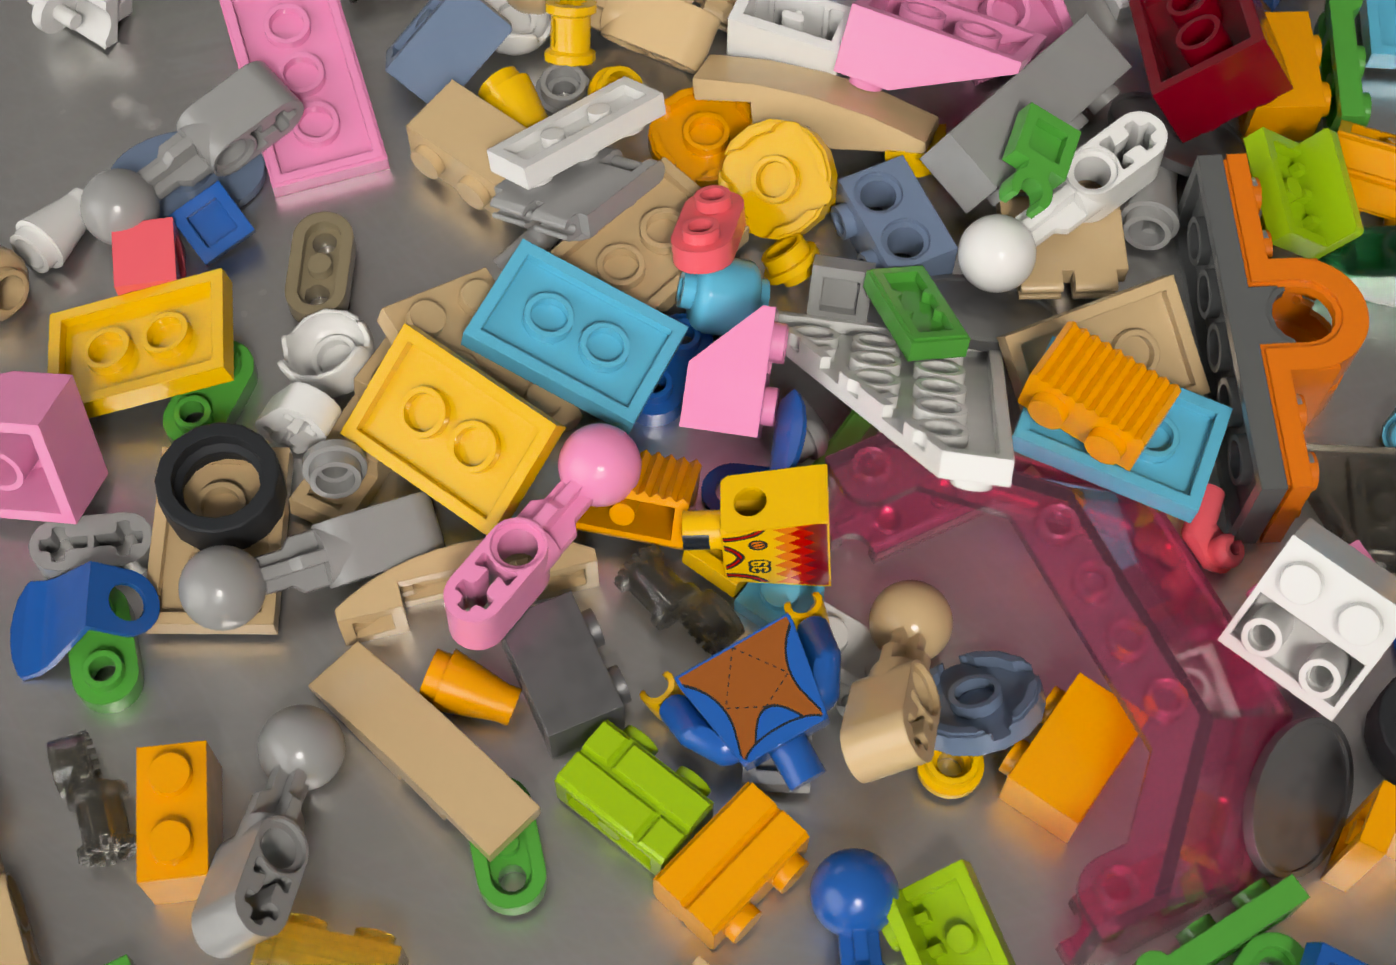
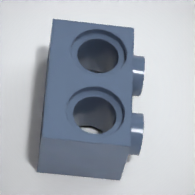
M903 155L838 179L835 206L831 207V218L839 237L842 240L849 239L858 254L857 260L876 263L875 269L923 265L930 276L953 273L958 247ZM869 207H878L883 209V211L871 210ZM905 253L912 256V258H901L894 254Z

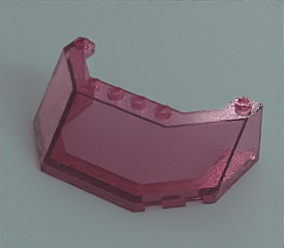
M883 433L876 434L826 456L830 551L842 546L843 540L856 539L863 542L869 548L868 555L873 564H876L986 513L1008 519L1150 753L1127 842L1093 859L1086 865L1078 878L1076 895L1072 896L1068 902L1074 916L1078 914L1080 925L1075 935L1061 941L1055 949L1063 964L1104 965L1232 900L1237 894L1253 884L1257 868L1248 855L1243 836L1242 819L1246 789L1253 768L1264 747L1282 727L1292 722L1293 712L1270 677L1218 641V638L1233 618L1164 512L1049 465L1014 455L1015 463L1010 488L993 485L991 490L985 492L963 490L952 485L950 479L936 477Z

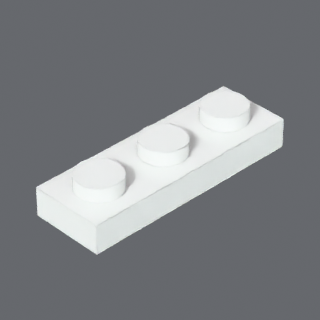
M624 76L487 149L490 169L492 172L527 190L549 183L553 176L578 162L594 158L600 150L624 137L639 133L645 125L665 115L666 109L663 93Z

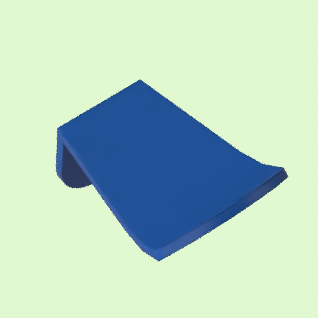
M795 389L781 399L777 409L770 467L728 463L711 470L704 478L701 487V498L707 510L720 509V500L716 495V488L726 476L797 466L807 432L806 406L799 392Z
M89 561L57 578L45 581H30L17 600L10 628L11 658L18 676L23 681L42 676L54 668L89 630L122 637H136L147 632L156 623L160 613V600L157 591L152 583L138 572L94 561ZM125 585L138 592L143 601V612L139 619L127 621L114 614L109 605V594L113 587Z

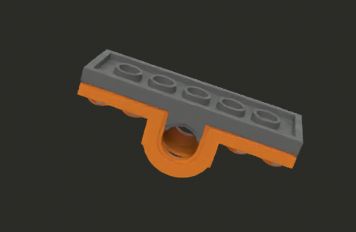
M1246 153L1226 154L1224 160L1222 154L1197 155L1178 205L1179 230L1174 239L1191 331L1211 391L1203 396L1233 408L1215 461L1220 488L1225 492L1223 506L1228 533L1235 536L1234 541L1241 540L1243 544L1256 543L1259 538L1260 543L1281 542L1295 518H1299L1303 505L1311 492L1317 489L1319 483L1318 460L1314 452L1307 451L1304 437L1305 428L1327 406L1344 373L1361 348L1369 328L1368 307L1359 288L1348 276L1335 267L1318 261L1317 258H1272L1273 242L1271 233L1268 229L1262 230L1259 217L1262 204L1261 183L1257 177H1251ZM1302 296L1313 301L1318 299L1328 309L1332 318V325L1323 316L1312 310L1314 302Z

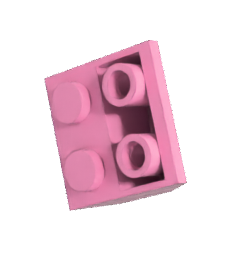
M761 306L688 362L679 427L762 438L763 425L774 427L780 389L769 387L772 363L784 365L789 334L788 324L778 322L779 313L776 307Z

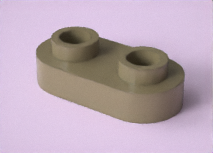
M323 211L310 214L298 223L293 232L285 283V297L292 316L298 322L304 317L325 308L345 311L348 309L356 257V242L350 223L337 213ZM323 247H335L330 253H318ZM319 297L328 299L326 302L318 305L310 304Z

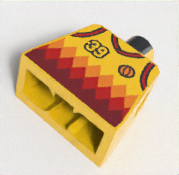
M827 464L726 476L720 481V510L682 511L683 549H722L725 578L733 582L831 586Z

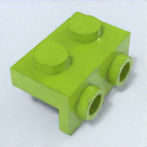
M1261 127L1243 138L1251 177H1257L1261 183L1262 230L1268 229L1270 231L1273 245L1304 258L1319 259L1363 234L1364 228L1337 132L1324 128L1301 143H1297L1265 127Z
M961 859L919 881L899 889V899L893 898L891 908L886 916L889 922L882 929V932L891 948L896 952H902L907 965H1016L969 861Z

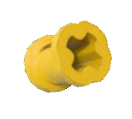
M546 0L545 11L551 14L550 47L545 50L544 60L554 65L565 66L593 64L596 61V51L590 48L591 16L597 13V2L594 0Z

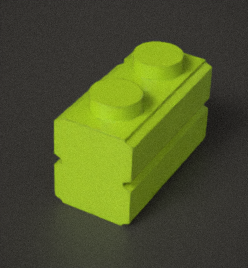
M607 719L603 721L584 743L583 748L577 751L557 774L554 780L557 798L656 876L713 818L714 802L708 798L711 789L700 776L689 768L679 766L674 772L656 758L655 755L658 753L657 746L641 730L632 725H627L622 731Z

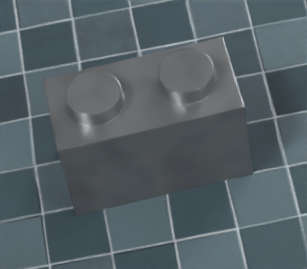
M571 591L528 608L501 640V644L551 759L582 747L603 721L607 719L620 730L624 729V704L631 702V695L619 667L613 665L606 668L599 653L598 647L605 645V640L592 609L589 608L581 612Z

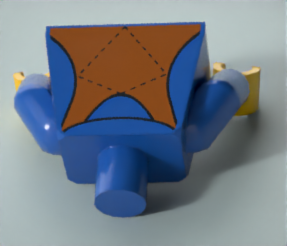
M819 592L812 593L815 606L805 613H796L793 611L790 601L784 604L785 615L676 677L669 671L664 672L662 675L668 682L666 692L660 697L651 698L643 689L639 694L641 700L655 717L665 723L682 746L720 766H732L740 762L749 771L772 758L790 792L808 784L825 773L826 769L807 737L830 724L827 712L835 706L840 698L841 651L829 625V617L822 595Z

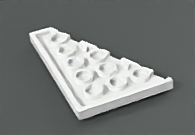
M778 311V322L786 323L789 327L786 356L936 477L950 479L952 485L967 491L985 492L991 490L993 485L1010 488L1015 457L1001 350H989V352L968 349L966 357L907 361L884 324Z

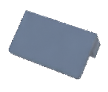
M430 0L386 51L385 71L428 104L451 80L464 87L512 32V24L485 0Z

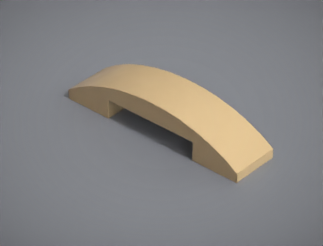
M483 539L454 544L409 559L385 571L352 593L335 609L337 623L346 646L353 645L357 641L361 643L410 631L405 608L444 599L443 594L447 581ZM572 542L550 569L549 582L537 598V601L559 596L569 591L576 592L600 586L595 549ZM519 553L509 556L504 562L513 566H521L529 563L534 558L530 555Z

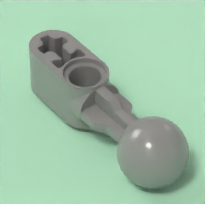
M254 61L246 64L192 103L182 113L177 122V133L159 146L158 156L155 160L138 172L120 168L110 169L99 173L88 182L80 200L81 217L86 228L98 240L112 245L111 232L127 230L138 225L143 220L159 218V201L179 186L193 187L213 173L220 177L233 174L288 134L298 124L303 115V103L264 62Z
M421 491L312 525L311 530L288 536L280 550L257 557H252L246 551L229 545H216L205 548L190 558L184 566L178 584L179 598L187 615L197 624L216 631L233 630L245 625L255 617L262 607L266 595L291 587L303 593L330 586V589H334L382 574L409 559L444 548L446 544L431 498L428 494Z
M294 705L284 708L266 722L260 733L257 750L260 765L269 778L264 791L256 792L252 795L236 835L222 842L217 848L192 912L191 927L194 938L207 954L215 958H229L280 933L287 923L309 859L308 842L303 833L306 823L301 811L307 791L317 789L329 782L340 769L345 756V739L338 722L321 708L311 705Z

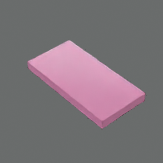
M219 0L238 68L240 69L254 61L264 62L304 105V112L298 124L288 134L262 152L275 198L390 168L340 0Z

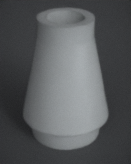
M1160 166L1156 178L1126 203L1121 212L1124 238L1132 246L1142 250H1157L1166 246L1179 230L1176 188L1178 173Z

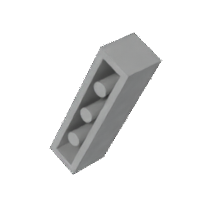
M1086 13L1018 74L1012 77L944 136L920 160L966 213L971 211L985 198L994 207L1001 201L999 200L1001 184L1016 172V168L1004 162L1002 158L1018 112L1030 102H1033L1075 129L1080 130L1088 122L1081 112L1088 108L1095 115L1121 92L1114 83L1132 66Z

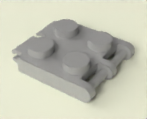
M605 147L594 158L578 162L553 176L552 180L543 186L527 190L508 179L503 180L494 187L496 196L491 200L490 206L500 210L494 212L492 217L524 228L534 226V231L568 242L586 240L595 236L600 229L623 211L632 207L637 200L657 186L664 177L665 166L663 162L654 159H647L643 163L623 157L619 149Z

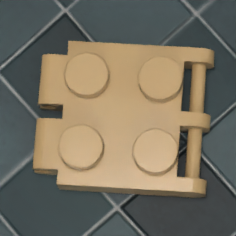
M1083 180L1078 182L1080 185L1088 189H1098L1102 187L1098 183L1091 180ZM1013 197L1006 203L1000 201L996 204L997 214L1015 218L1029 207V197ZM1120 206L1097 222L1082 223L1068 235L1053 234L1036 247L1034 268L1029 277L1017 287L1018 299H1061L1064 283H1070L1073 299L1103 298L1116 293L1115 291H1118V282L1125 281L1129 269Z

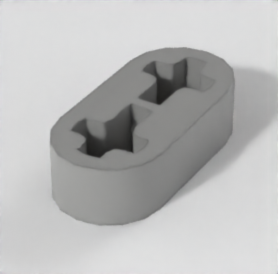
M129 512L84 515L77 524L45 522L31 536L29 543L30 557L47 579L57 578L89 561L133 570L142 575L148 569L152 527L144 517ZM134 534L138 543L131 545L129 555L120 556L116 547L123 545L126 535ZM69 540L74 549L66 550L64 560L56 562L50 553L59 550L60 541Z

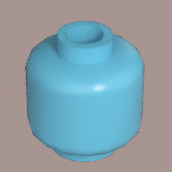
M734 258L728 267L714 273L690 274L682 271L677 287L676 306L686 309V318L689 319L690 325L695 330L701 331L703 334L722 337L761 306H769L770 281L762 278L760 269L755 262L740 258Z

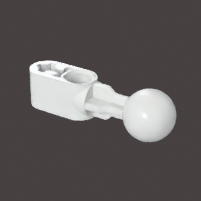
M1134 111L1123 115L1075 151L1066 181L1052 190L1053 198L1051 204L1031 219L1026 216V209L1015 218L1002 214H993L974 221L965 230L958 245V263L965 278L973 286L986 292L1002 293L1015 289L1031 274L1036 262V247L1053 234L1068 235L1082 223H1093L1105 218L1149 185L1158 174L1167 143L1168 134L1163 122L1151 113ZM1083 180H1091L1098 183L1102 187L1098 189H1088L1080 185L1078 182Z

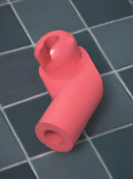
M1208 483L1198 513L1191 523L1184 521L1181 535L1204 569L1222 574L1227 573L1231 568H1235L1242 563L1245 549L1241 540L1234 541L1235 536L1233 534H1224L1217 525L1225 499V492L1220 487Z

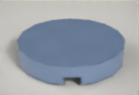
M973 651L959 656L961 664L951 666L945 670L944 664L941 663L929 670L937 686L941 703L934 748L936 751L952 756H981L1004 750L1026 738L1043 718L1046 698L1039 674L1037 676L1033 673L1032 665L1022 657L1001 651Z

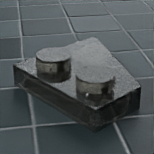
M1306 444L1307 451L1316 454L1319 464L1318 487L1315 491L1311 492L1307 500L1323 526L1348 544L1359 539L1378 565L1390 573H1396V447Z

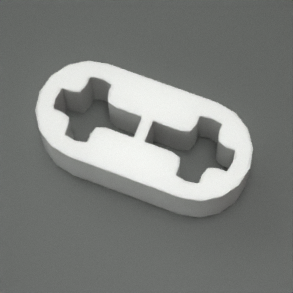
M295 382L270 398L255 422V427L264 438L277 447H287L291 449L292 453L302 454L314 444L326 440L342 411L340 406L326 393L306 383Z

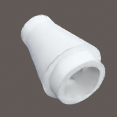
M74 188L66 196L16 223V232L10 237V244L14 252L31 269L40 273H46L51 268H61L87 230L80 212L82 189Z

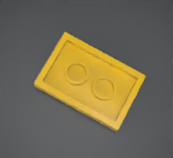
M223 268L52 313L49 319L47 373L73 375L88 418L234 381L232 281Z
M404 323L340 434L487 536L498 523L512 518L566 427L418 327Z

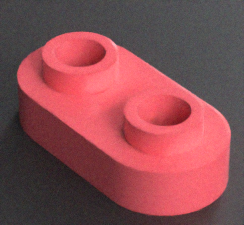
M711 185L697 190L684 203L671 235L673 263L676 268L690 274H709L720 271L733 262L746 227L744 200L740 195L731 192L727 187Z

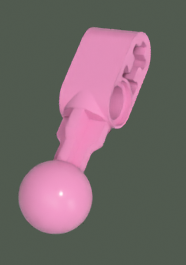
M596 423L586 425L573 432L564 442L558 457V473L561 481L545 499L530 501L517 517L498 523L449 578L444 588V603L450 634L459 645L470 650H485L497 645L546 588L550 578V569L577 537L576 522L590 506L606 507L617 504L624 500L631 490L636 487L641 475V456L636 443L625 431L613 425ZM519 553L527 554L534 558L529 563L521 566H513L504 562L509 556ZM488 603L489 607L484 609L483 607Z

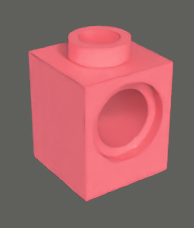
M173 217L143 220L130 229L111 232L114 288L118 296L187 277L185 248Z

